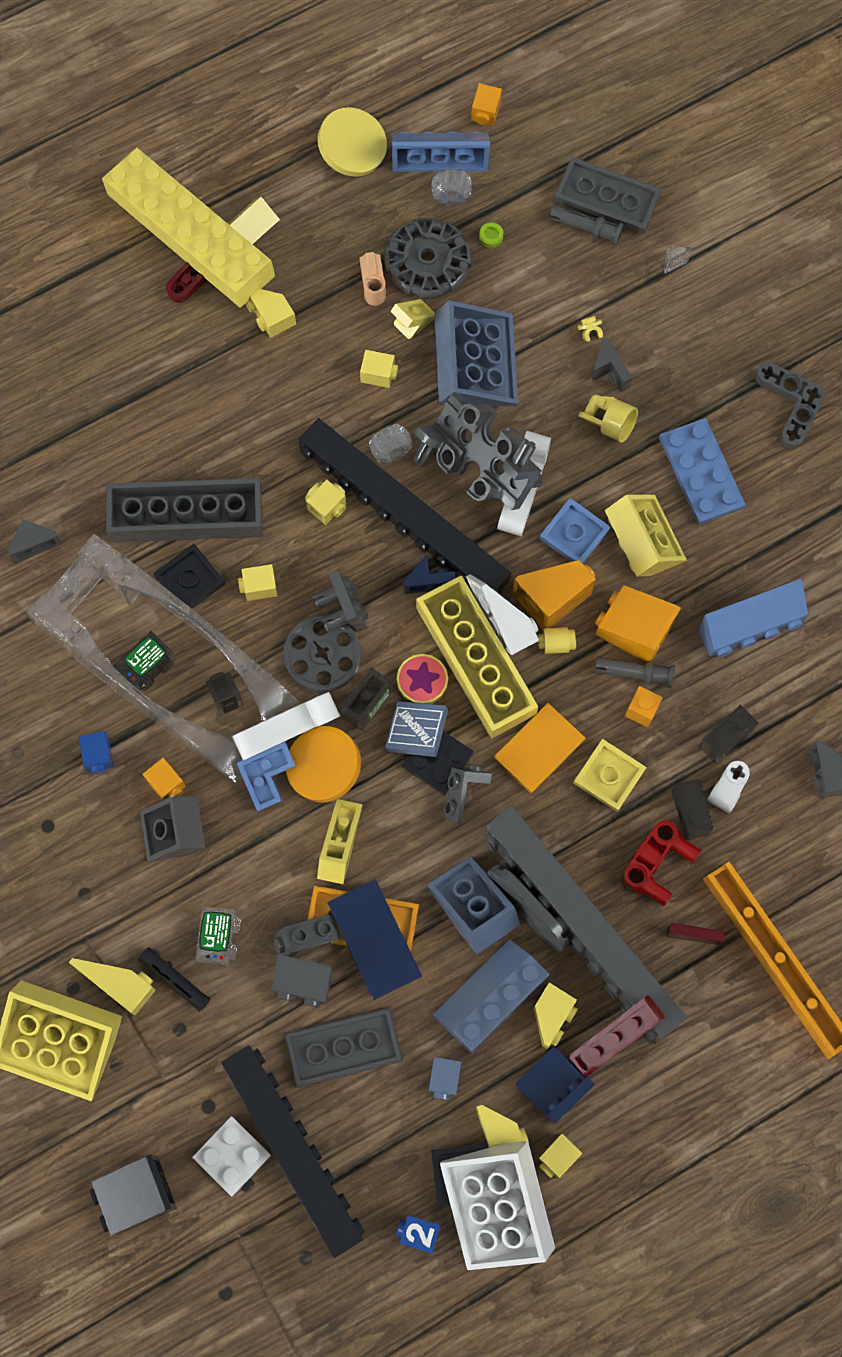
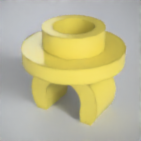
M591 316L581 320L582 324L578 325V330L584 329L582 336L585 342L590 341L589 333L592 330L596 332L597 338L603 337L602 329L597 326L602 324L601 319L596 320L595 316Z

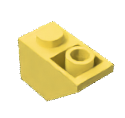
M258 288L250 296L251 299L245 303L250 313L253 311L258 317L256 322L261 331H267L270 338L296 325L295 313L283 294Z
M548 983L533 1008L542 1046L546 1049L551 1044L557 1045L564 1033L560 1030L564 1021L570 1023L578 1010L574 1007L577 999L551 983Z

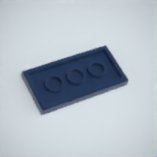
M376 879L327 902L373 1001L422 978V974Z

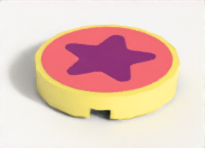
M413 655L406 659L398 669V690L403 698L410 703L433 704L441 699L447 689V670L442 662L432 655Z

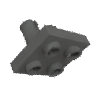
M338 570L330 573L329 577L333 586L312 595L313 599L316 600L315 604L319 610L337 601L342 606L341 610L321 618L322 622L325 623L326 631L329 633L348 623L358 632L368 628L365 622L368 619V615L364 606L360 605L356 598L359 596L354 582H351L348 576L344 577Z

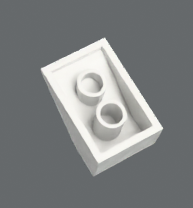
M471 574L466 576L476 601L504 649L509 654L513 655L539 641L536 635L538 627L532 617H527L524 612L518 610Z

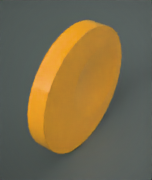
M331 726L312 728L300 735L290 748V753L296 766L286 770L287 778L293 789L310 801L323 803L342 797L353 787L359 776L361 756L358 746L349 735L338 728Z

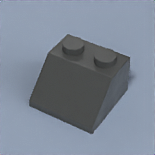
M172 796L140 811L148 862L187 856L205 849L197 797Z
M278 954L272 991L278 994V999L293 1002V998L303 999L304 1005L319 1008L320 1004H327L334 974L332 966Z

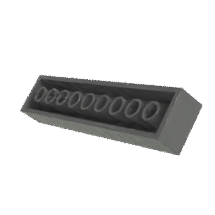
M512 805L486 825L484 834L486 839L484 842L493 853L497 851L503 858L501 863L505 869L511 873L514 871L519 877V881L557 920L564 931L561 935L565 934L571 941L569 944L571 949L577 956H584L588 961L586 966L596 978L600 976L606 983L604 988L613 999L617 997L624 1005L621 1007L623 1012L625 1013L649 995L664 1014L665 1018L643 1034L648 1042L653 1040L655 1044L687 1019V1016Z

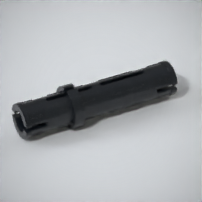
M150 947L138 958L139 962L156 974L155 978L157 980H163L193 1005L197 1011H202L211 1000L210 997L206 996L172 967L173 963L170 961L166 962Z

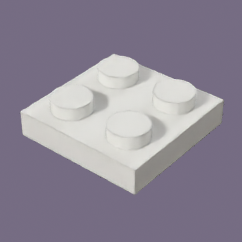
M231 1116L193 1158L233 1197L272 1155Z

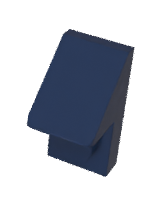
M426 555L404 581L405 594L430 592L455 579V571L449 572L448 570L441 569L435 571L434 574H429Z

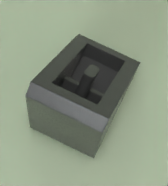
M22 519L8 549V553L15 564L62 545L56 531Z

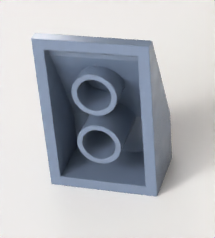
M471 856L427 885L455 928L476 955L520 926L515 907Z

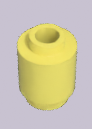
M568 627L544 628L542 634H538V647L544 650V654L569 653L570 650L576 649L574 629L568 630Z

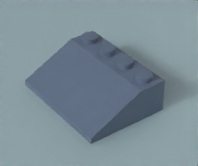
M451 300L447 301L434 312L439 403L445 404L451 394H460L469 403H488L492 407L518 405L513 314Z

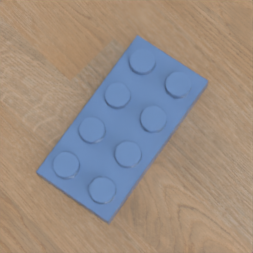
M706 418L660 434L659 440L698 525L745 508L746 504Z

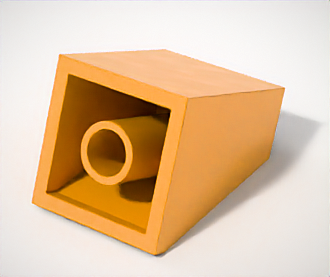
M577 560L519 575L514 579L512 596L542 630L544 628H551L591 596L596 581L595 573L588 565H583Z
M623 585L620 592L615 590L610 597L608 604L611 606L607 613L602 611L595 622V625L598 626L596 635L646 663L654 658L672 628L681 607Z

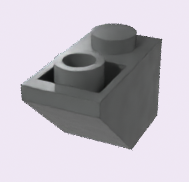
M817 741L809 750V761L811 766L815 767L816 776H814L815 789L820 791L821 798L841 796L842 755L822 741Z

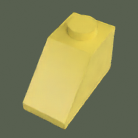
M483 1105L476 1107L488 1148L501 1144L528 1141L525 1129H519L516 1122Z

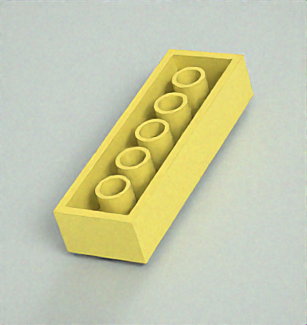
M462 575L416 599L418 613L491 739L537 714V703Z

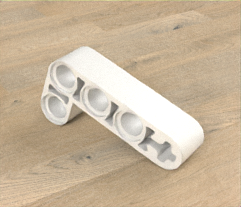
M526 431L525 439L536 444V449L530 460L542 470L540 473L542 475L550 448L551 437ZM537 487L531 488L520 509L511 510L504 504L497 530L522 537Z
M327 692L241 731L232 737L242 759L245 760L316 726L327 723L339 717L340 714L330 693Z

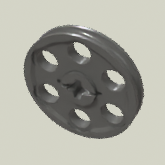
M314 616L297 624L289 633L283 650L285 666L293 681L302 688L316 693L333 692L344 687L354 678L361 663L360 643L357 635L348 624L329 633L327 632L322 636L314 633V627L317 624H325L321 618L326 616ZM342 634L349 635L351 637L350 644L347 646L338 645L336 642L338 636ZM298 637L304 638L307 641L305 648L297 650L292 646L293 640ZM314 643H316L318 648L321 649L323 652L328 650L327 659L331 666H329L327 661L322 657L316 658L318 656V650ZM342 659H349L352 661L353 666L348 671H342L338 667L339 662ZM298 662L306 663L308 665L307 672L304 674L295 673V664ZM328 673L331 676L330 683L327 685L318 684V675Z

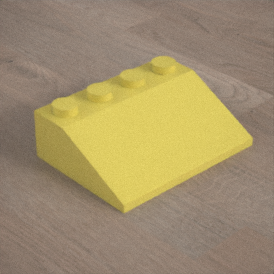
M21 980L9 992L0 1025V1069L92 1101L115 1043L122 1016Z

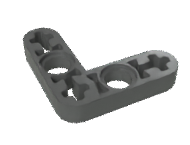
M769 362L764 363L757 370L756 382L761 387L796 403L781 433L780 442L786 449H797L802 444L825 397L824 389L820 385ZM767 371L771 372V376L768 379H765V373ZM781 376L779 385L775 384L778 377ZM789 380L793 381L797 389L789 391L785 389L783 383ZM814 392L816 394V397L814 398L811 406H809L806 403L810 397V394ZM799 411L806 412L809 420L806 422L799 421L796 418V413ZM794 427L798 428L795 439L790 441L789 436Z

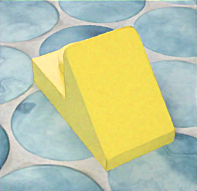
M421 299L395 304L391 310L397 317L394 325L408 339L413 338L435 319L434 311Z

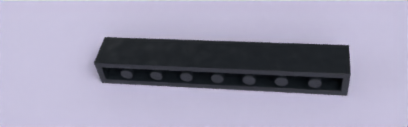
M248 1045L222 1061L221 1064L335 1259L363 1241L364 1239L361 1234L365 1233V1230L357 1217L352 1220L348 1214L347 1209L351 1208L343 1193L337 1195L332 1185L337 1182L328 1168L323 1171L318 1161L322 1157L314 1144L309 1146L304 1136L308 1133L300 1119L295 1122L290 1112L294 1109L286 1095L282 1098L279 1096L276 1088L280 1085L272 1072L268 1074L265 1072L262 1064L266 1061L258 1048L253 1050Z

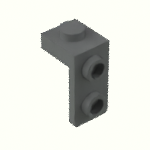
M467 764V768L452 767L451 775L448 778V797L444 805L446 820L459 824L462 823L468 782L491 784L492 774L482 771L483 766Z
M329 914L282 927L274 935V947L278 954L294 957L299 951L339 940L340 936L333 915Z

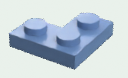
M286 742L237 762L257 811L283 801L273 776L296 766Z

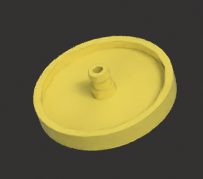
M347 107L337 109L325 118L318 132V147L324 160L334 170L347 176L359 177L370 174L380 165L387 151V139L382 126L372 115L357 108Z

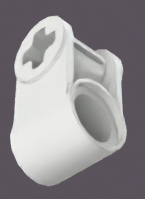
M741 761L730 763L720 780L715 784L707 802L730 814L749 778L748 766ZM735 770L740 772L737 780L732 778Z

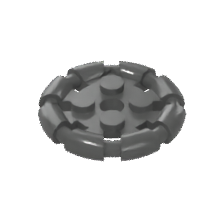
M419 218L412 220V223L409 225L403 224L391 235L388 240L389 246L384 252L385 269L388 274H391V281L404 293L408 295L413 293L423 299L439 298L447 291L453 292L465 281L468 275L466 271L471 267L472 262L471 249L469 244L465 243L464 235L452 224L446 221L444 223L438 222L436 218ZM433 231H437V232H441V233H440V235H438V234L433 233ZM417 232L420 236L413 239L411 234ZM452 243L455 244L456 247L450 249L448 245ZM404 247V252L399 251L398 248ZM424 253H431L434 255V259L425 261L421 256ZM452 262L457 263L458 268L451 266ZM405 265V270L400 272L399 267ZM444 277L445 282L439 284L438 281ZM415 279L422 280V286L414 284Z

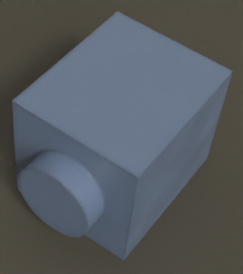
M434 1057L428 1091L434 1093L433 1098L449 1101L450 1096H456L461 1067L460 1061Z

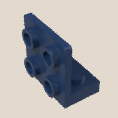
M553 1047L516 1083L520 1091L552 1125L556 1124L595 1085L588 1076L584 1078L556 1047Z

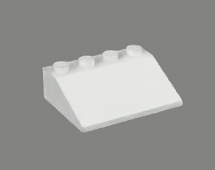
M528 1141L501 1144L440 1162L467 1270L547 1261L554 1251L555 1245Z

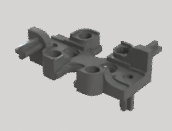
M451 394L448 401L445 402V407L433 426L418 427L414 433L422 441L414 455V462L425 466L433 450L437 448L436 460L440 468L445 473L463 475L468 464L471 461H475L480 467L481 475L478 479H475L466 493L476 501L500 499L511 510L520 509L531 488L543 485L541 481L542 475L540 474L542 470L530 460L536 449V444L525 439L518 430H514L512 427L500 431V436L497 441H494L490 435V426L497 415L496 410L488 403H469L460 394ZM468 429L472 432V440L470 443L466 440L465 437L466 431ZM500 460L504 462L502 465V468L504 470L503 474L500 473L498 469V464Z

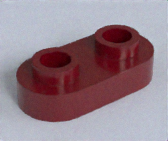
M186 262L167 282L166 291L168 297L176 303L185 302L207 279Z

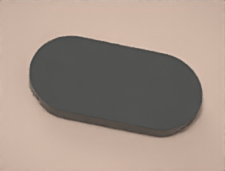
M500 865L493 866L487 872L488 877L515 907L520 918L551 949L561 952L569 944L568 937L563 939L561 934L564 931L557 920L509 870L504 868L501 871Z

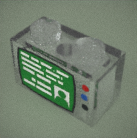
M202 906L195 958L198 964L230 967L231 960H236L237 944H233L234 933L239 934L240 917H236L235 910Z

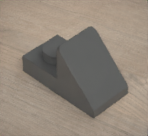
M607 337L602 341L593 370L592 380L608 373L611 383L614 386L617 385L622 392L630 388L632 376Z

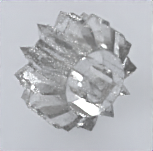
M446 168L444 172L438 171L437 175L433 176V181L431 182L433 199L438 201V204L445 203L447 206H458V203L464 204L467 199L471 198L472 181L470 175H467L464 170L457 171L456 168L453 170Z
M394 424L391 427L388 425L383 430L380 429V432L374 434L373 438L369 441L373 457L378 463L383 464L394 463L396 460L402 459V456L408 454L409 450L413 447L408 430L403 425Z

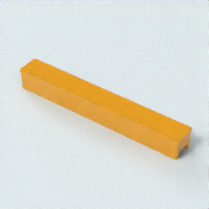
M727 862L703 878L710 891L827 1060L842 1051V1022L731 863Z

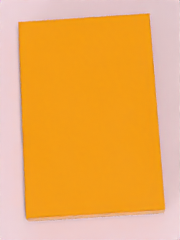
M547 703L494 756V760L532 794L586 738Z

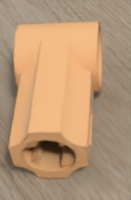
M374 252L365 253V255L359 257L364 298L368 304L377 306L386 299V282L383 276L381 257Z

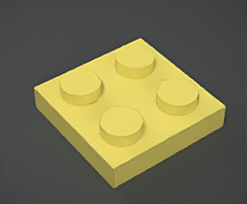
M602 739L573 784L618 812L647 767Z

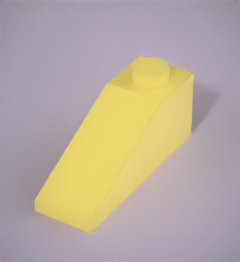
M340 799L336 800L319 859L317 879L339 884L344 883L363 804Z
M74 958L69 961L71 965L134 1016L156 991L151 986L153 980L142 971L137 975L132 970Z

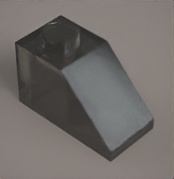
M223 672L216 673L209 678V681L205 682L220 716L244 706L240 692L230 672L225 674Z

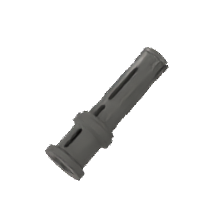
M554 204L550 213V220L592 233L594 238L602 237L613 241L615 245L619 243L624 229L623 223L618 225L606 221L605 217H590Z
M597 656L595 673L641 679L648 685L652 682L665 684L668 688H672L675 665L670 667L654 665L652 661L646 662V664L601 658Z

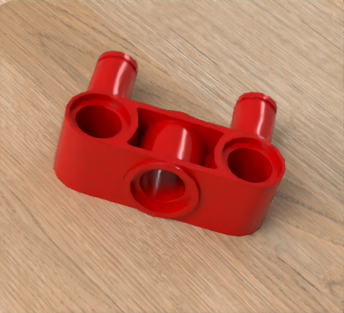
M668 820L660 821L650 835L642 842L632 857V861L624 871L622 876L623 886L627 890L635 891L641 895L645 893L664 907L673 893L653 881L654 877L651 875L655 873L668 854V850L671 852L674 850L691 863L695 862L702 850L682 837L683 834L680 833L681 831L677 829L673 822ZM658 830H667L671 835V839H661L658 836ZM630 872H637L641 875L642 881L640 883H633L629 880L628 874Z

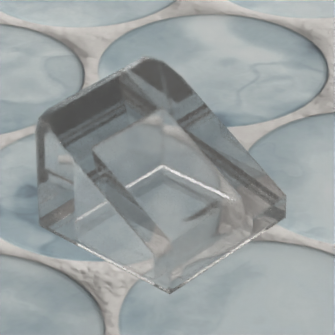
M668 246L664 255V273H668L686 264L690 257L691 247Z

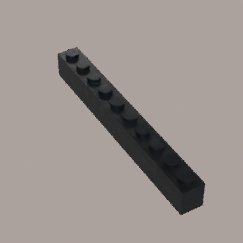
M317 418L298 439L300 452L305 458L315 460L325 474H332L338 479L337 482L342 488L347 491L352 490L357 494V499L363 505H370L376 510V514L383 521L387 522L389 520L394 524L396 531L403 537L409 536L414 540L415 546L424 553L426 551L430 553L440 567H447L452 572L455 571V578L462 575L465 582L469 585L466 576L471 574L498 594L510 582L511 572L320 418Z

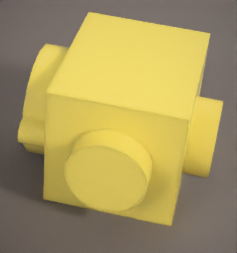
M328 480L324 483L322 481L316 483L305 497L307 510L325 525L334 516L338 518L346 509L345 491L337 483L332 484Z

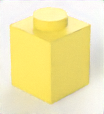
M365 350L360 370L361 383L390 388L391 380H396L398 365H395V355Z
M272 564L242 569L243 578H238L240 593H245L247 601L277 597Z
M560 1134L538 1158L542 1163L539 1168L550 1179L553 1176L559 1179L582 1155V1152L563 1134Z

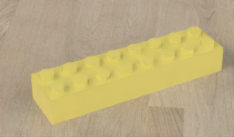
M138 148L133 150L102 178L107 194L183 260L188 262L196 271L201 273L238 307L241 308L251 299L250 296L258 288L262 289L275 277L271 259Z

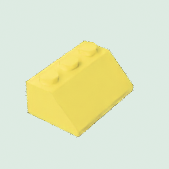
M625 495L605 510L609 525L614 529L619 539V545L625 552L630 562V568L636 577L652 576L687 560L655 495Z

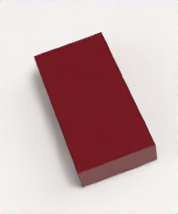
M672 923L667 928L666 937L720 945L724 942L725 932Z

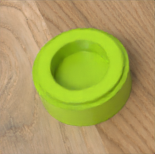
M493 222L484 224L479 232L481 244L487 248L498 247L503 241L504 232L502 227Z

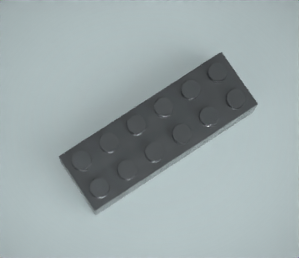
M260 478L106 484L107 535L110 542L263 537L262 487Z

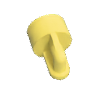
M595 394L590 398L585 411H580L578 417L601 427L603 435L619 442H624L635 426L638 409L614 397ZM598 408L606 411L603 420L594 417Z

